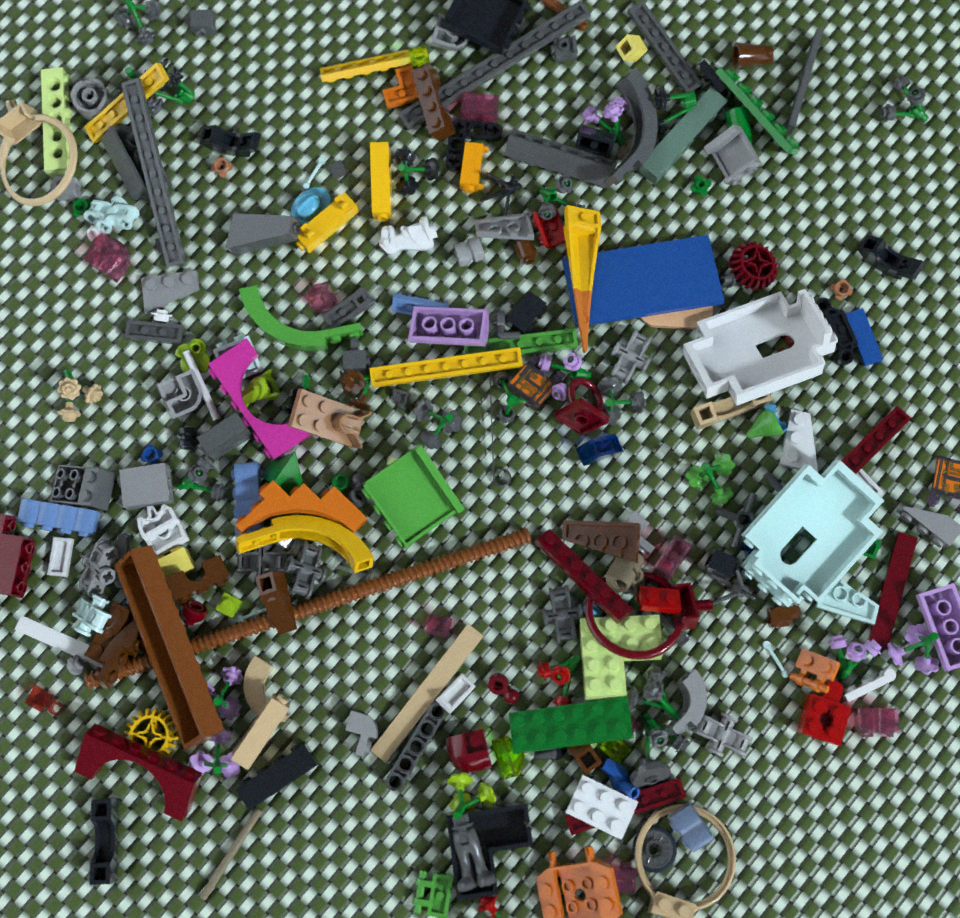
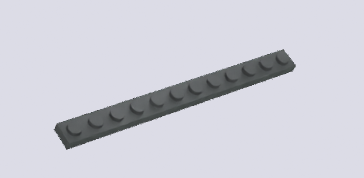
M580 0L512 42L509 49H505L502 55L498 53L491 55L438 88L439 98L443 107L446 108L549 44L554 39L589 19L591 13ZM420 100L398 113L399 118L408 131L425 121Z

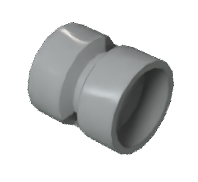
M478 236L468 239L467 244L464 242L453 244L460 268L469 265L471 260L476 263L485 259L483 247Z

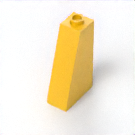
M370 142L372 215L374 220L384 222L392 219V157L389 142Z

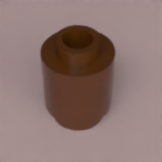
M516 239L514 241V248L520 263L525 265L534 263L537 253L532 241Z

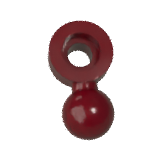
M501 673L491 675L488 682L489 690L497 695L504 694L503 698L506 703L515 704L519 700V693L513 688H508L507 677Z

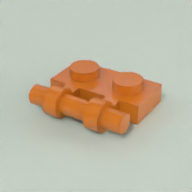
M802 648L795 667L800 669L801 672L799 674L792 672L789 679L795 681L797 685H805L811 687L815 692L819 693L821 691L827 694L829 686L824 684L825 680L834 681L841 663ZM809 673L816 675L817 678L815 680L809 679Z

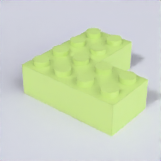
M659 615L626 616L618 624L610 617L594 618L600 632L609 641L621 648L632 651H646L662 644ZM580 618L579 633L585 702L626 697L624 662L661 660L663 654L645 660L628 659L618 656L604 648L590 632L586 618Z

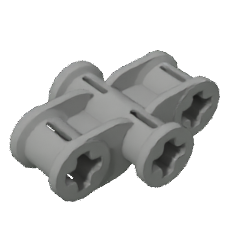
M635 330L626 347L618 341L611 356H616L620 359L610 376H616L627 385L636 367L642 373H645L652 358H646L643 354L647 350L652 338H647L638 333V330Z
M106 539L98 540L92 552L87 553L82 558V565L85 570L79 581V587L87 591L88 596L93 598V593L100 596L105 586L111 584L116 578V572L112 568L119 555V551L116 547L111 546L110 542Z
M721 713L722 718L720 722L703 715L699 724L692 729L693 733L711 740L710 746H707L706 750L721 757L724 755L722 753L724 747L745 757L747 745L753 739L733 729L738 719L725 713Z

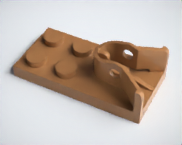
M298 389L288 427L350 448L362 449L363 445L359 440L363 419L370 416L372 412L361 411L304 389Z

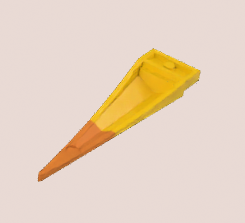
M567 205L564 208L565 226L563 228L582 350L585 353L588 350L590 306L601 233L600 211Z

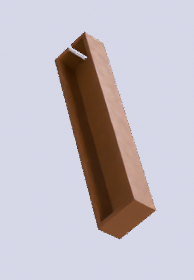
M152 545L131 549L114 566L185 750L205 743L224 730L222 721L215 709L213 699L208 691L207 682L201 673L200 664L194 655L193 646L187 637L186 628L180 619L179 610L173 601L171 590L166 583L165 575L159 565L156 552H154Z

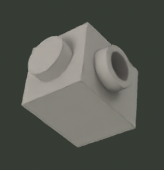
M63 176L53 177L50 191L57 187ZM72 177L67 188L56 199L58 201L80 199L81 183L78 179Z

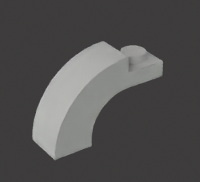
M696 669L688 670L675 683L682 693L683 707L680 712L681 716L677 720H673L665 728L669 735H680L687 729V726L696 727L705 713L707 704L706 687Z

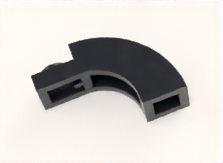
M217 125L204 127L199 143L226 155L250 157L251 152L257 151L261 135L257 132L233 133Z
M867 235L858 248L861 256L869 264L882 273L901 280L902 277L915 280L925 266L923 260L906 257L893 251L883 238Z

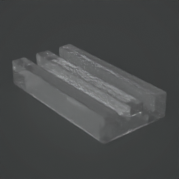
M338 553L332 567L370 579L376 561L373 560L372 568L366 569L368 571L367 574L362 572L354 573L352 569L338 565L339 561L349 564Z

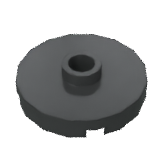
M652 761L637 768L638 772L635 773L633 771L630 778L635 787L647 788L665 781L670 776L671 770L666 762L661 764V761Z

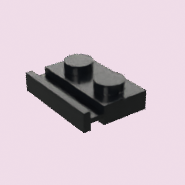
M704 59L699 63L701 78L705 83L709 82L712 88L723 97H727V87Z

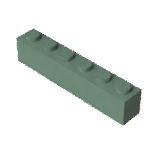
M712 87L707 92L703 91L699 95L697 105L692 106L693 111L686 112L684 117L680 116L674 123L675 127L672 130L668 129L664 133L663 140L660 143H655L649 159L639 168L638 172L654 185L725 109L728 100Z

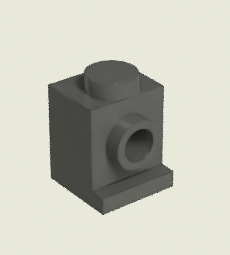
M575 35L568 38L554 39L553 45H550L551 56L555 57V63L577 60L578 49Z

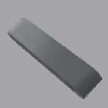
M438 702L432 703L388 774L386 786L389 790L398 791L404 786L446 716L447 711L443 707V714L440 717H435L432 714L434 706H441ZM424 723L432 725V732L430 734L422 732V725ZM414 740H418L422 744L419 752H415L411 748ZM403 758H408L411 761L409 769L401 767V760ZM392 776L400 778L401 783L398 787L391 785L390 779Z

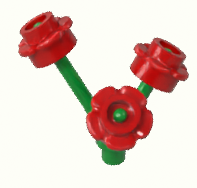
M578 655L558 665L549 666L548 661L543 663L540 661V665L536 666L539 678L543 677L546 680V678L551 677L558 685L566 683L562 697L556 696L555 701H553V704H556V706L571 704L572 700L567 698L574 670L581 661Z

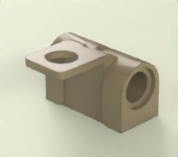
M638 554V563L616 557L605 574L607 585L612 590L627 592L630 586H632L634 599L636 600L639 585L640 587L645 586L644 575L641 570L644 564L642 555Z

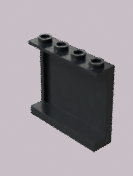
M453 0L445 15L442 28L502 55L505 49H509L513 40L511 36L515 37L519 28L517 24H522L525 16L523 12H528L531 3L528 2L529 0Z

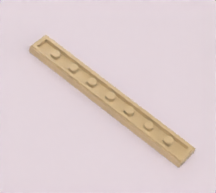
M467 624L372 747L371 752L385 763L390 759L484 637L483 634L470 624Z

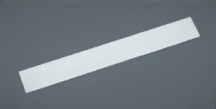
M21 615L14 630L73 656L77 654L84 661L100 668L103 667V664L84 656L89 647L88 644Z

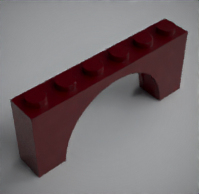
M96 723L85 732L74 772L92 780L100 772L103 765L109 761L128 760L135 762L151 772L159 782L165 798L164 814L181 822L191 811L203 774L202 772Z

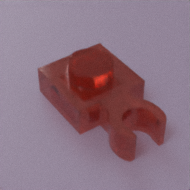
M38 685L33 687L25 701L27 705L40 712H44L47 708L52 715L59 714L54 711L55 705L63 707L61 702L51 700L54 694Z

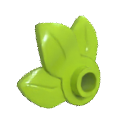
M193 339L189 344L178 346L175 356L182 358L180 366L183 373L190 370L183 355V352L190 350L198 369L203 373L208 371L210 357L206 353L207 346L203 340ZM196 344L199 346V350L197 352L194 350V346Z

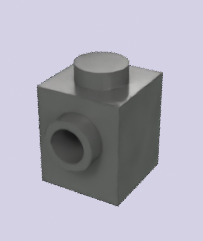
M191 10V17H188V27L192 30L194 36L216 35V18L213 10Z

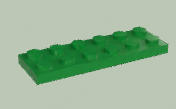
M720 67L715 72L786 153L796 155L801 150L798 147L799 142L793 136L790 137L786 134L788 131L786 127L774 120L775 115L769 109L766 110L762 107L764 103L761 99L750 93L752 91L746 83L743 84L738 80L740 76L734 70L731 71L729 68Z
M628 697L509 713L513 754L634 738Z

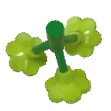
M467 773L450 775L447 783L456 788L458 792L454 795V800L449 804L450 808L454 811V819H460L464 810L473 809L477 802H483L489 807H493L494 802H496L493 788L485 782L480 783L478 788L479 794L476 795L475 799L471 800V795L468 793L463 794L464 787H468L473 782V778L468 776Z

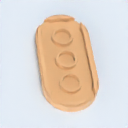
M713 306L640 317V319L646 325L655 328L697 329L698 321L712 317Z

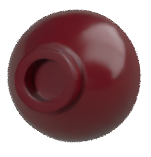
M195 600L182 603L181 614L184 618L183 622L186 625L193 626L195 623L202 621L208 614L207 608Z

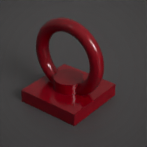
M583 377L573 379L567 389L569 404L556 411L554 418L584 436L609 423L610 416L602 412L604 406L603 398L597 386L589 379ZM578 385H584L592 392L596 401V407L583 398L576 400L575 389Z

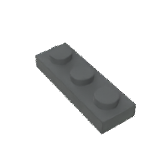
M127 320L124 338L134 341L181 345L184 326Z

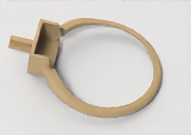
M14 99L11 101L7 100L6 107L8 113L0 118V135L3 136L0 145V173L3 184L10 196L23 205L41 206L60 196L72 180L78 158L76 140L71 130L60 120L49 115L38 114L36 109L23 102L17 105ZM42 122L51 123L63 132L68 142L69 162L65 175L57 187L47 195L35 199L21 197L12 190L6 177V160L11 145L13 143L18 144L41 126Z
M685 804L665 807L654 813L645 822L640 830L635 846L636 871L641 884L651 897L647 910L648 913L663 918H694V913L697 910L708 907L718 901L727 891L733 880L736 868V853L732 838L726 827L716 816L698 806H694L698 814L716 827L725 842L728 855L725 877L720 886L711 895L694 903L658 891L656 893L652 891L654 887L648 880L642 864L644 838L650 827L657 820L673 813Z

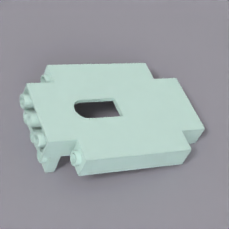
M834 460L822 475L810 465H803L741 534L745 538L743 542L751 549L755 547L740 565L744 569L742 573L750 580L754 578L758 582L757 587L764 593L770 592L773 595L771 599L779 606L783 604L789 607L793 602L800 604L804 597L810 602L814 600L820 603L882 534L883 531L869 517L885 500L840 460ZM803 527L816 540L795 563L785 564L780 557L781 550Z

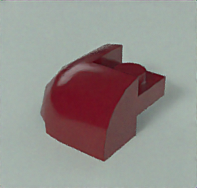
M483 729L444 738L451 764L458 771L475 773L492 768Z

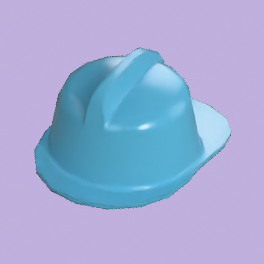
M319 187L306 190L295 199L291 207V215L302 225L304 223L307 224L330 205L329 193Z

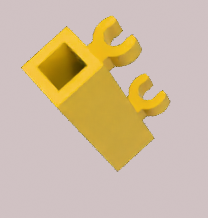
M345 192L342 195L339 194L328 207L310 222L304 223L300 227L301 230L295 244L301 251L305 249L310 254L359 212L357 205Z

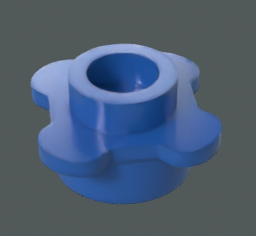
M147 445L140 459L143 462L150 463V465L158 464L159 458L163 456V451L155 449L153 445Z

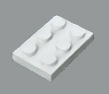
M582 775L566 813L622 840L638 801L632 800V798L630 799L628 796Z

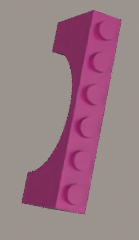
M246 338L210 362L208 365L211 369L208 371L214 379L218 378L222 384L219 387L225 395L229 394L233 400L230 403L236 411L240 409L244 415L241 419L247 427L251 425L255 431L252 435L258 443L262 441L265 446L263 451L268 458L273 457L276 460L312 434L288 427V423L276 425L263 422L254 417L247 409L242 397V380L247 368L259 355Z

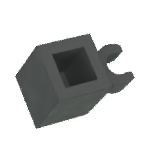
M352 338L351 350L343 351V370L345 374L351 369L356 372L368 373V367H371V356L367 355L366 350H360L358 338Z

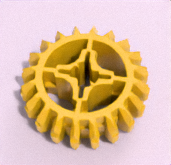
M150 708L145 709V714L139 711L138 717L133 716L131 718L134 724L127 723V726L131 729L124 732V734L129 735L128 739L139 743L138 737L142 738L145 742V747L152 750L156 747V743L159 740H165L163 746L157 750L163 755L165 753L171 755L172 750L169 747L176 748L177 745L173 743V740H179L178 736H174V732H177L176 728L173 729L174 722H169L172 718L171 714L165 716L166 711L161 710L159 712L158 708H154L152 711ZM151 719L146 730L139 731L140 726L146 720ZM158 721L163 724L166 733H162L159 730ZM151 732H152V734H155V735L160 736V737L152 738V737H149V735H144V734H148V733H151Z

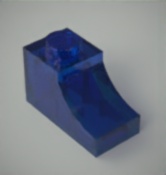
M616 434L591 439L576 448L583 466L597 463L623 451Z

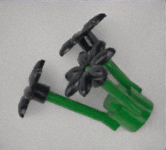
M164 59L160 63L169 77L165 84H168V88H171L173 83L175 86H178L175 91L177 97L156 91L146 101H151L152 96L157 95L176 101L180 105L183 102L186 104L190 103L194 98L195 92L181 82V79L184 78L181 75L183 69L177 70L174 67L172 73L168 72L165 66L169 63V59Z
M659 85L656 86L654 100L657 109L666 110L665 104L670 99H680L682 107L686 106L685 109L664 120L663 118L657 120L660 134L664 135L661 127L665 126V123L686 112L693 111L692 106L697 105L695 91L666 94L664 85L660 89Z

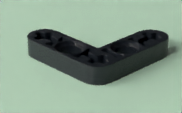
M453 120L455 134L448 138L446 152L447 169L452 172L461 169L466 139L497 142L502 138L501 125L474 120ZM457 126H461L459 136H456ZM474 127H479L482 131L479 134H473L471 130ZM494 129L497 130L496 135H492ZM453 142H459L461 143V147L459 149H453L451 147V144ZM453 154L456 155L457 163L455 165H451Z

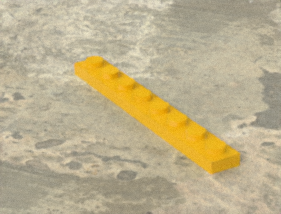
M516 347L372 367L369 369L372 388L520 368L523 367L521 348Z

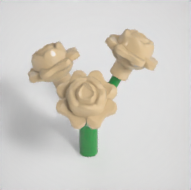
M66 369L63 371L65 379L64 381H59L57 392L61 393L62 398H68V402H66L65 408L57 411V414L66 422H74L77 417L81 416V413L73 408L72 403L74 396L78 397L80 395L79 390L82 389V392L86 394L85 402L89 404L100 401L103 392L101 391V385L96 383L91 387L81 385L77 379H74L71 370Z

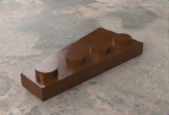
M563 520L562 540L638 563L641 524Z

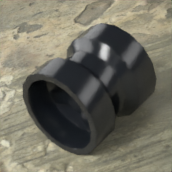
M190 427L179 428L178 435L181 438L178 441V449H197L195 437L198 435V429Z

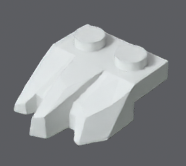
M165 504L161 506L159 512L156 511L154 506H147L148 517L146 519L142 517L137 518L138 529L142 538L148 546L152 545L157 557L170 552L173 548L190 540L174 510Z

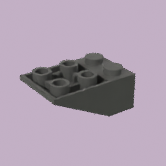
M58 465L50 502L108 511L116 473L101 468Z

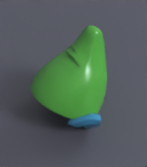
M775 404L764 406L765 409L755 418L753 425L746 433L748 438L751 439L758 436L772 437L785 433L787 430L786 423L781 422L775 413L778 410L775 408Z

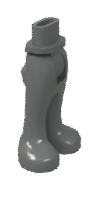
M462 814L458 820L452 817L454 824L452 830H455L453 832L454 845L462 869V877L457 884L458 891L471 890L477 886V883L479 887L495 883L496 878L486 867L477 833L472 826L473 822L469 821L468 814ZM469 853L472 854L475 863L477 880L470 863Z

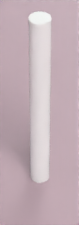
M190 350L183 352L190 370H194L201 385L202 397L213 421L221 419Z

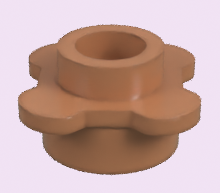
M224 157L216 159L211 166L212 172L218 173L221 178H225L228 171L233 169L232 163H228Z
M841 279L837 284L830 286V290L834 292L835 298L839 301L853 293L850 284L845 279Z

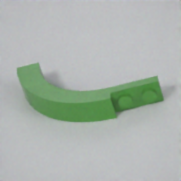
M257 285L239 289L244 307L258 328L274 341L289 348L303 351L328 350V342L334 344L341 342L342 339L349 338L351 340L352 338H359L364 335L361 323L321 331L293 329L282 324L265 308L261 291Z

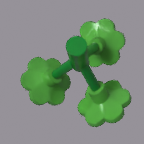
M717 454L712 467L707 462H704L700 468L692 466L685 475L686 479L689 480V486L692 488L697 487L698 489L704 488L705 484L709 482L710 477L715 487V493L710 496L714 505L719 503L725 504L734 495L730 487L722 488L718 485L713 476L714 470H716L719 476H729L732 474L735 462L731 460L729 454Z

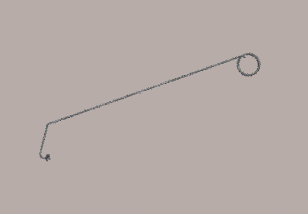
M507 301V302H505L504 304H502L500 307H502L503 305H505L506 303L509 302V303H511L510 308H513V309H514V307H513L514 304H512V302H510V301ZM488 342V351H490V342ZM489 372L493 481L497 486L504 487L510 483L511 474L504 468L497 469L494 472L491 372ZM500 470L506 471L510 476L509 482L505 485L498 484L494 478L496 477V472Z

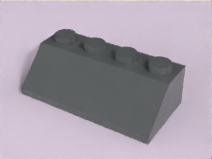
M110 126L101 139L106 151L132 199H149L132 126ZM164 170L167 186L170 188L173 184Z

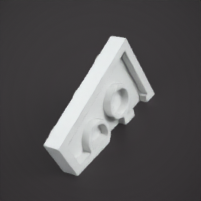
M790 410L779 462L780 466L800 470L803 465H810L818 472L810 413Z

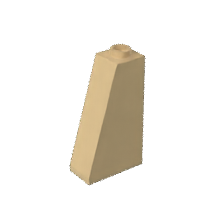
M274 693L234 748L231 757L232 761L249 770L289 710L290 704L286 697L278 694V696Z

